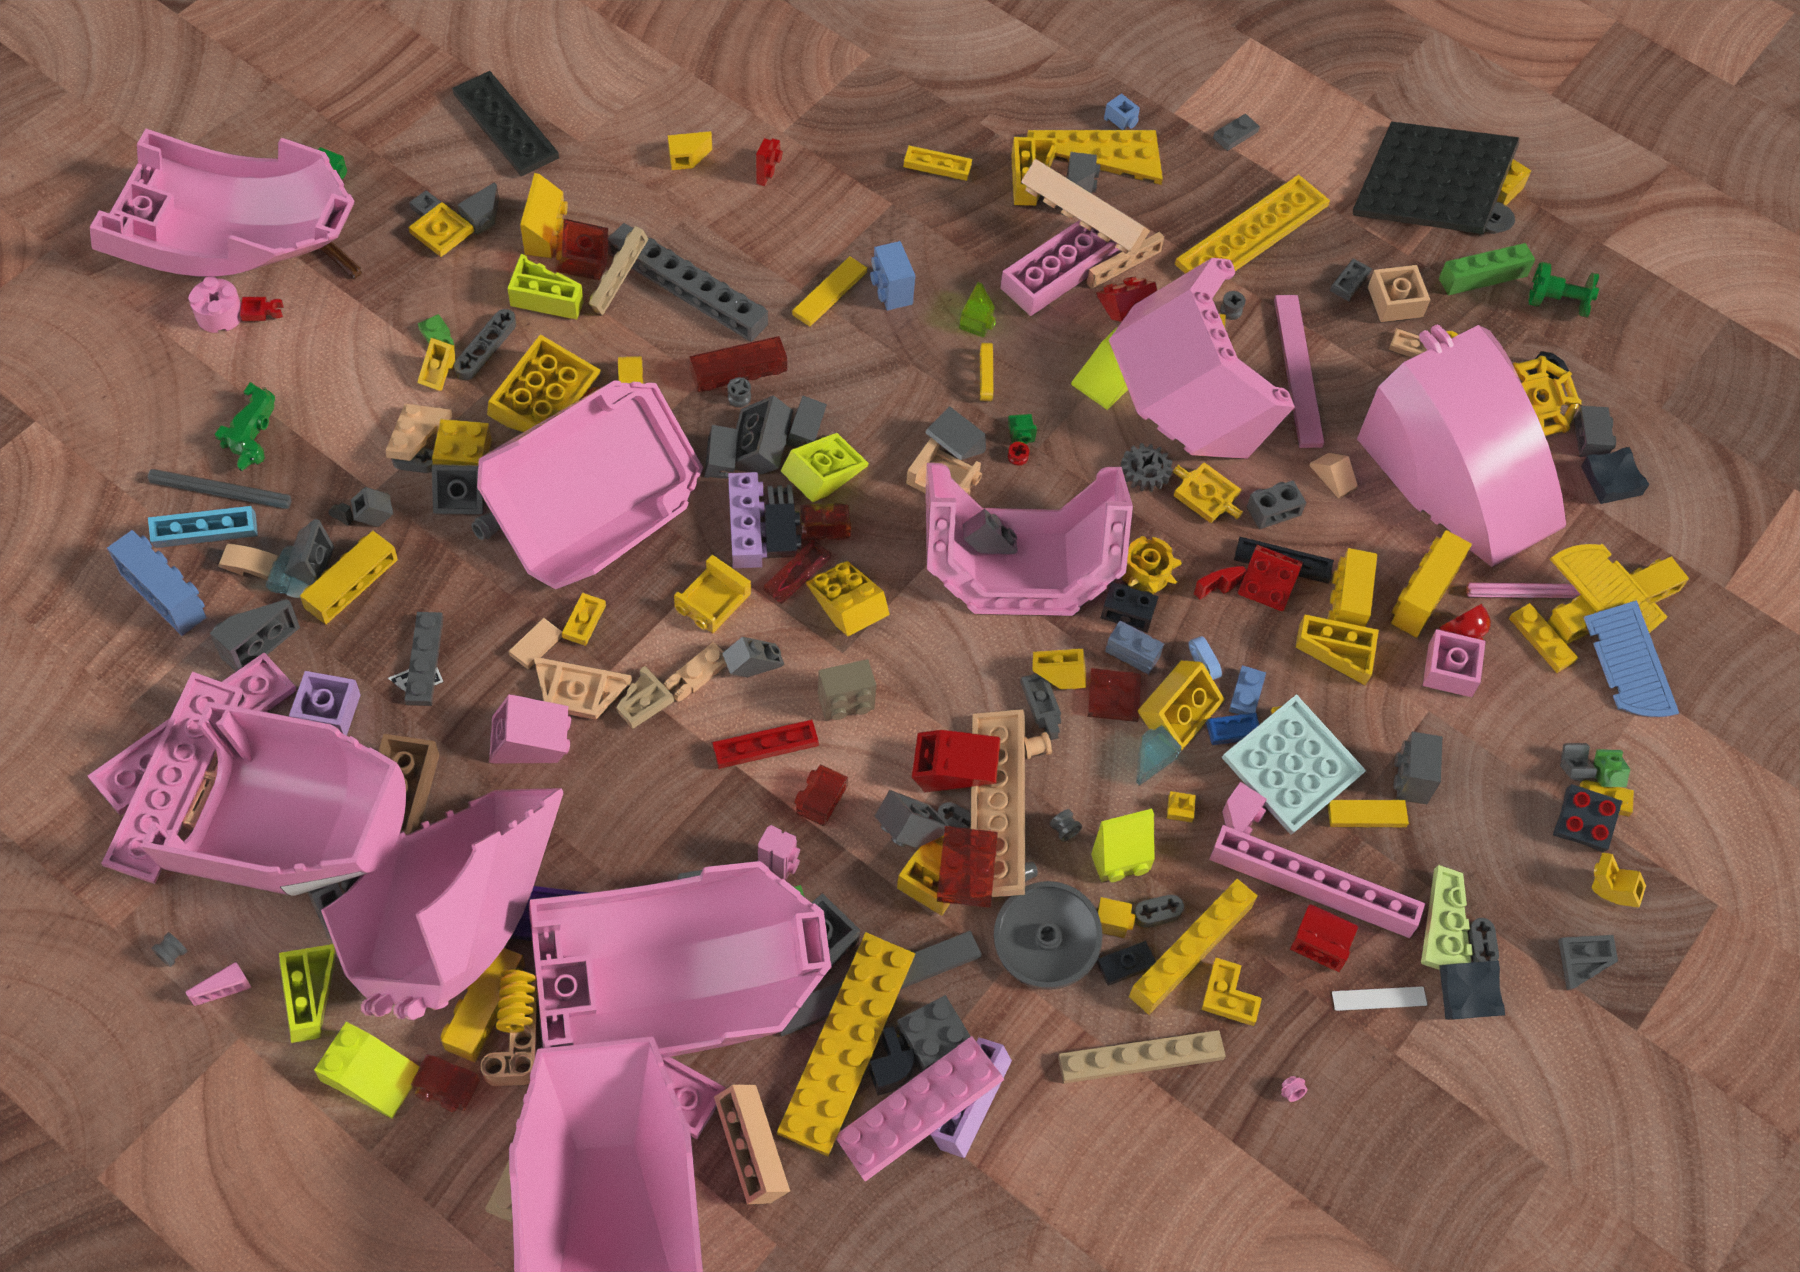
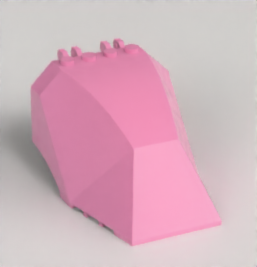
M562 788L494 790L469 801V807L454 814L453 810L445 812L446 818L430 825L428 821H424L421 823V829L405 835L403 831L400 832L390 856L379 869L361 875L347 892L321 910L345 976L367 998L361 1004V1011L364 1015L384 1016V1014L391 1012L392 1006L395 1004L393 1008L397 1019L407 1018L408 1020H415L424 1015L426 1007L438 1010L447 1006L450 999L460 994L476 981L492 964L513 934L531 895L563 796Z
M654 1037L537 1049L530 1074L527 1094L524 1095L523 1108L520 1118L517 1119L513 1142L510 1143L509 1147L514 1272H703L690 1126L685 1119L680 1101H678L673 1089L672 1081L668 1077Z

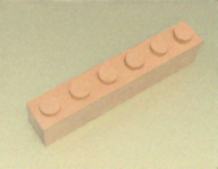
M1037 159L1033 161L1021 181L1027 186L1025 191L1035 197L1039 193L1045 197L1044 203L1052 208L1058 205L1063 209L1061 211L1063 215L1071 220L1074 216L1081 220L1079 225L1089 231L1092 228L1099 231L1097 236L1108 243L1112 239L1117 243L1116 248L1125 254L1128 251L1136 254L1150 230Z

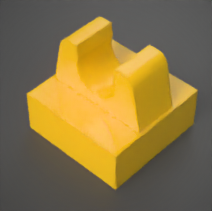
M1170 791L1166 819L1192 823L1196 795Z

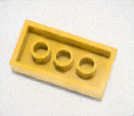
M1447 530L1441 538L1436 536L1429 552L1424 555L1417 571H1414L1408 582L1409 584L1401 592L1391 612L1395 615L1391 622L1392 625L1416 638L1419 636L1462 565L1472 543Z

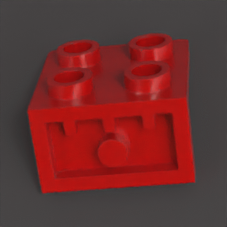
M1257 545L1238 594L1279 611H1284L1303 562Z
M1310 904L1304 914L1290 950L1340 972L1349 957V949L1358 926Z

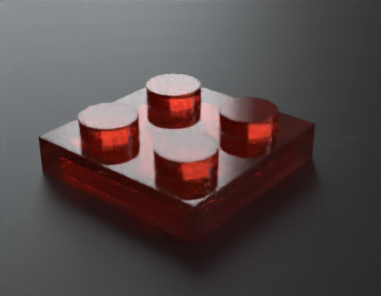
M1091 668L1087 717L1138 722L1141 673Z

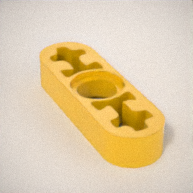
M981 343L980 401L992 402L993 343Z

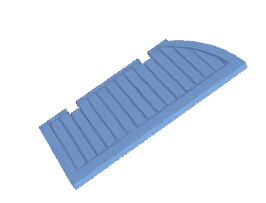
M1637 600L1584 616L1583 618L1590 636L1598 634L1600 641L1593 644L1610 688L1617 686L1619 694L1613 695L1617 709L1647 717H1667L1679 714Z

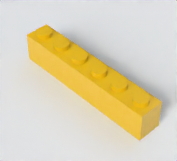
M1672 556L1665 560L1657 559L1645 569L1638 568L1630 574L1649 595L1645 599L1649 605L1681 591L1689 580ZM1579 595L1567 605L1562 603L1552 610L1553 614L1547 623L1568 644L1589 634L1583 617L1597 612L1582 595Z
M1236 879L1133 985L1129 998L1150 1015L1252 908L1257 895L1239 879Z

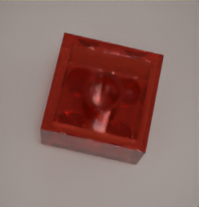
M563 219L557 232L555 272L600 281L607 266L608 228Z

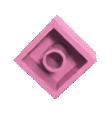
M1436 629L1428 644L1423 686L1472 697L1481 682L1485 641Z

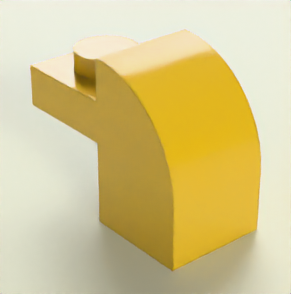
M1602 853L1599 863L1597 862L1594 867L1595 879L1592 890L1601 898L1615 904L1639 908L1646 888L1641 872L1619 869L1613 854Z

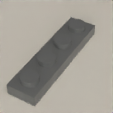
M417 612L405 694L406 705L432 706L444 618L441 612Z

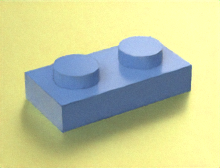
M1242 665L1229 712L1238 715L1256 712L1266 672Z

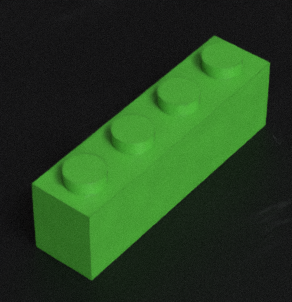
M1523 243L1446 261L1439 280L1446 293L1453 295L1527 277L1535 262V258L1527 244Z

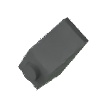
M495 182L458 204L460 216L473 225L476 235L488 230L496 222L499 205L497 184Z

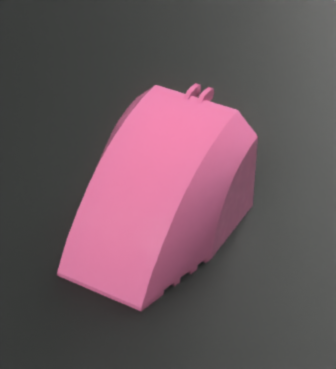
M1437 324L1431 328L1432 334L1426 330L1419 334V339L1427 351L1403 362L1378 386L1357 440L1418 511H1426L1431 515L1430 520L1435 524L1441 523L1451 533L1472 543L1469 550L1493 567L1565 528L1566 520L1562 492L1549 445L1538 417L1511 360L1490 330L1479 325L1451 338Z

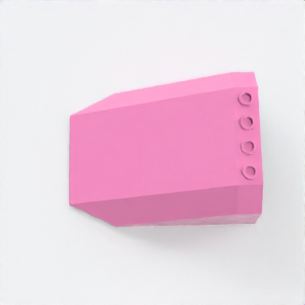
M612 381L479 458L477 488L527 573L548 586L558 589L598 573L687 509L689 504L687 501L690 492L696 487L697 478L700 476L703 466L656 383L642 384L640 382L621 383V381Z

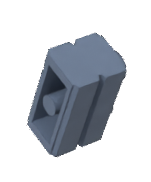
M1119 621L1108 639L1105 652L1149 675L1161 656L1164 643Z

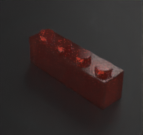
M780 336L689 356L690 372L697 392L710 391L714 388L727 386L734 378L740 377L746 380H757L761 377L787 372V355Z

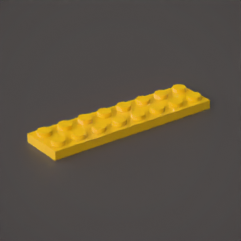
M1298 174L1176 258L1175 265L1186 274L1211 258L1231 260L1235 271H1237L1328 207L1330 200Z
M865 932L781 1121L777 1135L829 1157L916 953Z

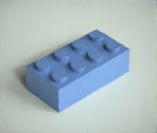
M131 530L107 547L120 575L183 636L207 618L203 611L205 605L197 596L199 591L190 581L186 583L183 580V575L175 566L170 568L167 565V559L159 550L154 552L151 549L152 545L144 535L139 537Z

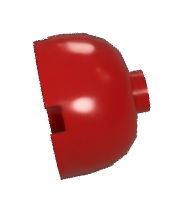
M1481 603L1440 626L1439 629L1483 640L1482 637L1490 630L1491 621L1486 608Z

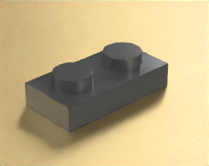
M1245 113L1215 131L1213 139L1228 151L1258 133L1260 126Z

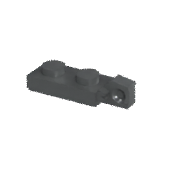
M1038 674L1021 677L1020 683L1035 723L1039 729L1044 728L1050 740L1058 739V734L1060 733L1058 724H1061V712L1049 681Z

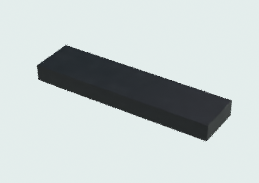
M1239 536L1234 561L1249 564L1256 546L1259 545L1303 562L1298 574L1299 577L1329 584L1334 563L1333 559Z

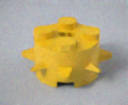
M1141 536L1128 547L1126 573L1122 576V580L1133 589L1148 591L1154 594L1163 589L1168 582L1177 583L1171 573L1174 568L1182 563L1181 560L1173 557V550L1165 541L1156 537H1152V540L1146 539L1145 536Z

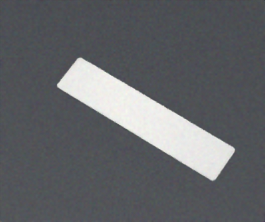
M1424 987L1332 992L1336 1011L1427 1006Z

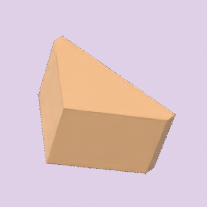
M1327 453L1309 465L1338 499L1358 487L1349 456Z

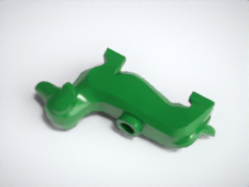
M249 382L243 391L244 395L249 396L252 394L249 404L231 420L229 428L221 425L214 434L216 439L221 441L220 446L222 449L229 447L232 453L240 455L237 461L240 471H243L251 464L259 465L264 461V449L254 439L261 430H265L268 427L269 417L275 407V395L268 391L266 387L260 388L252 382Z

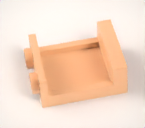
M930 438L908 469L906 484L926 494V464L941 463L949 468L951 478L970 495V488L972 485L976 486L982 477L980 472L981 463L976 461L971 466L939 450V443Z

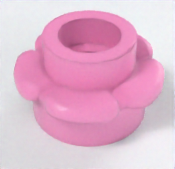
M1295 1076L1287 1078L1282 1083L1281 1095L1287 1097L1290 1102L1299 1100L1307 1092V1087L1304 1085L1305 1080Z

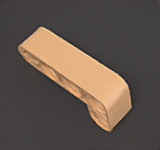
M536 981L528 983L535 987V992L527 994L534 997V1002L526 1004V1006H530L534 1010L529 1016L533 1023L524 1026L525 1030L522 1032L510 1033L509 1052L490 1053L484 1056L480 1066L484 1079L492 1086L526 1085L530 1083V1074L538 1049L539 1010ZM523 1037L531 1039L526 1045L517 1044L519 1039ZM521 1064L530 1065L529 1070L520 1073L516 1071ZM494 1065L502 1067L498 1073H488L490 1067Z

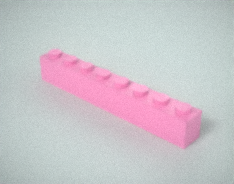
M1225 825L1220 830L1209 859L1408 938L1417 929L1425 906L1423 902Z

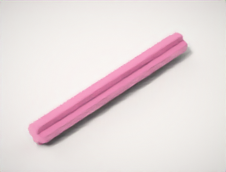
M1468 583L1466 586V595L1468 597L1576 598L1581 595L1572 584Z

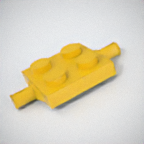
M1205 462L1191 472L1186 471L1180 465L1175 467L1173 473L1183 479V483L1175 490L1174 497L1209 523H1212L1224 512H1228L1236 519L1242 515L1243 511L1232 504L1240 495L1241 489Z

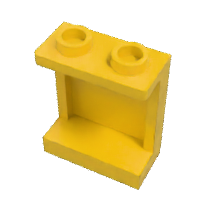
M711 555L706 560V570L682 594L679 592L674 594L675 609L681 615H687L693 619L699 628L707 629L713 634L750 596L751 581L714 555Z

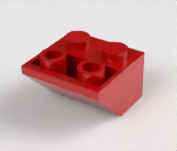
M1134 276L1124 279L1123 283L1119 285L1116 283L1103 286L1104 290L1098 291L1096 294L1110 318L1122 322L1135 304L1157 291L1155 281H1148L1146 278L1137 279Z

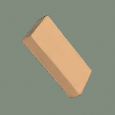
M543 618L509 650V654L525 668L529 669L535 664V657L541 658L562 638V631Z

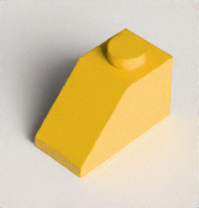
M1083 649L1033 652V672L1059 689L1086 688Z

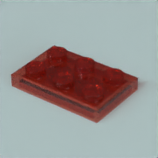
M945 826L937 902L991 908L998 832Z

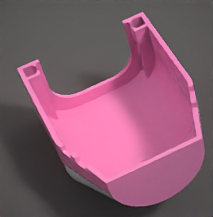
M207 702L197 726L216 749L218 770L214 786L196 826L190 836L185 841H182L174 831L166 830L165 832L157 822H152L141 844L144 851L164 870L296 896L373 872L385 863L397 842L403 823L406 804L404 776L395 761L371 747L363 746L357 739L352 736H346L331 724Z

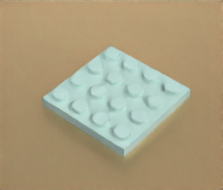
M1297 694L1222 756V759L1249 788L1267 799L1264 806L1290 835L1366 772L1362 765Z

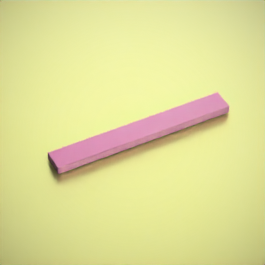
M1276 295L1274 303L1290 396L1295 406L1293 413L1299 448H1322L1324 439L1298 295Z

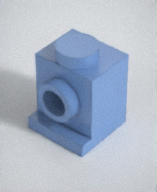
M1121 93L1107 103L1104 119L1112 121L1122 130L1127 127L1132 129L1138 123L1140 108Z

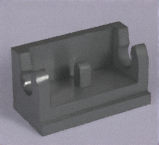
M802 396L785 445L798 448L806 445L805 443L814 442L827 404Z
M717 425L711 426L707 442L704 477L728 479L727 472H734L738 429Z

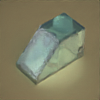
M1162 725L1155 730L1149 729L1141 737L1136 782L1139 786L1178 759L1182 747Z

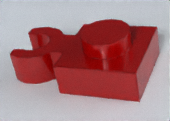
M242 297L240 317L242 321H266V315L277 319L282 318L281 309L276 308H284V304L281 299H273L268 302L266 297Z

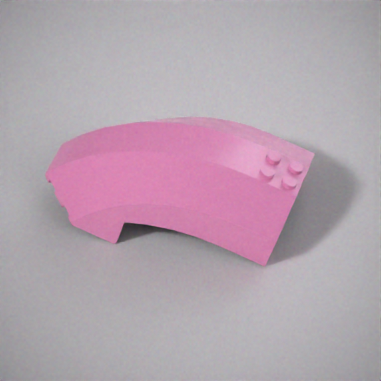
M145 129L137 143L138 164L110 213L99 210L90 226L91 246L94 250L160 271L190 276L233 275L304 255L327 245L338 238L354 205V200L345 190L344 183L337 171L333 170L326 153L280 138L278 142V159L253 158L210 150Z
M761 861L705 867L700 876L669 882L530 900L529 911L543 1048L624 1040L629 1035L635 1038L653 1036L661 1057L666 1058L762 1038L784 1030L831 968L824 911L815 903L812 904L784 879L776 876Z

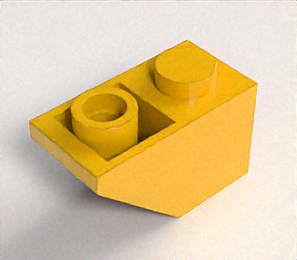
M711 131L667 135L671 170L694 168L712 150Z

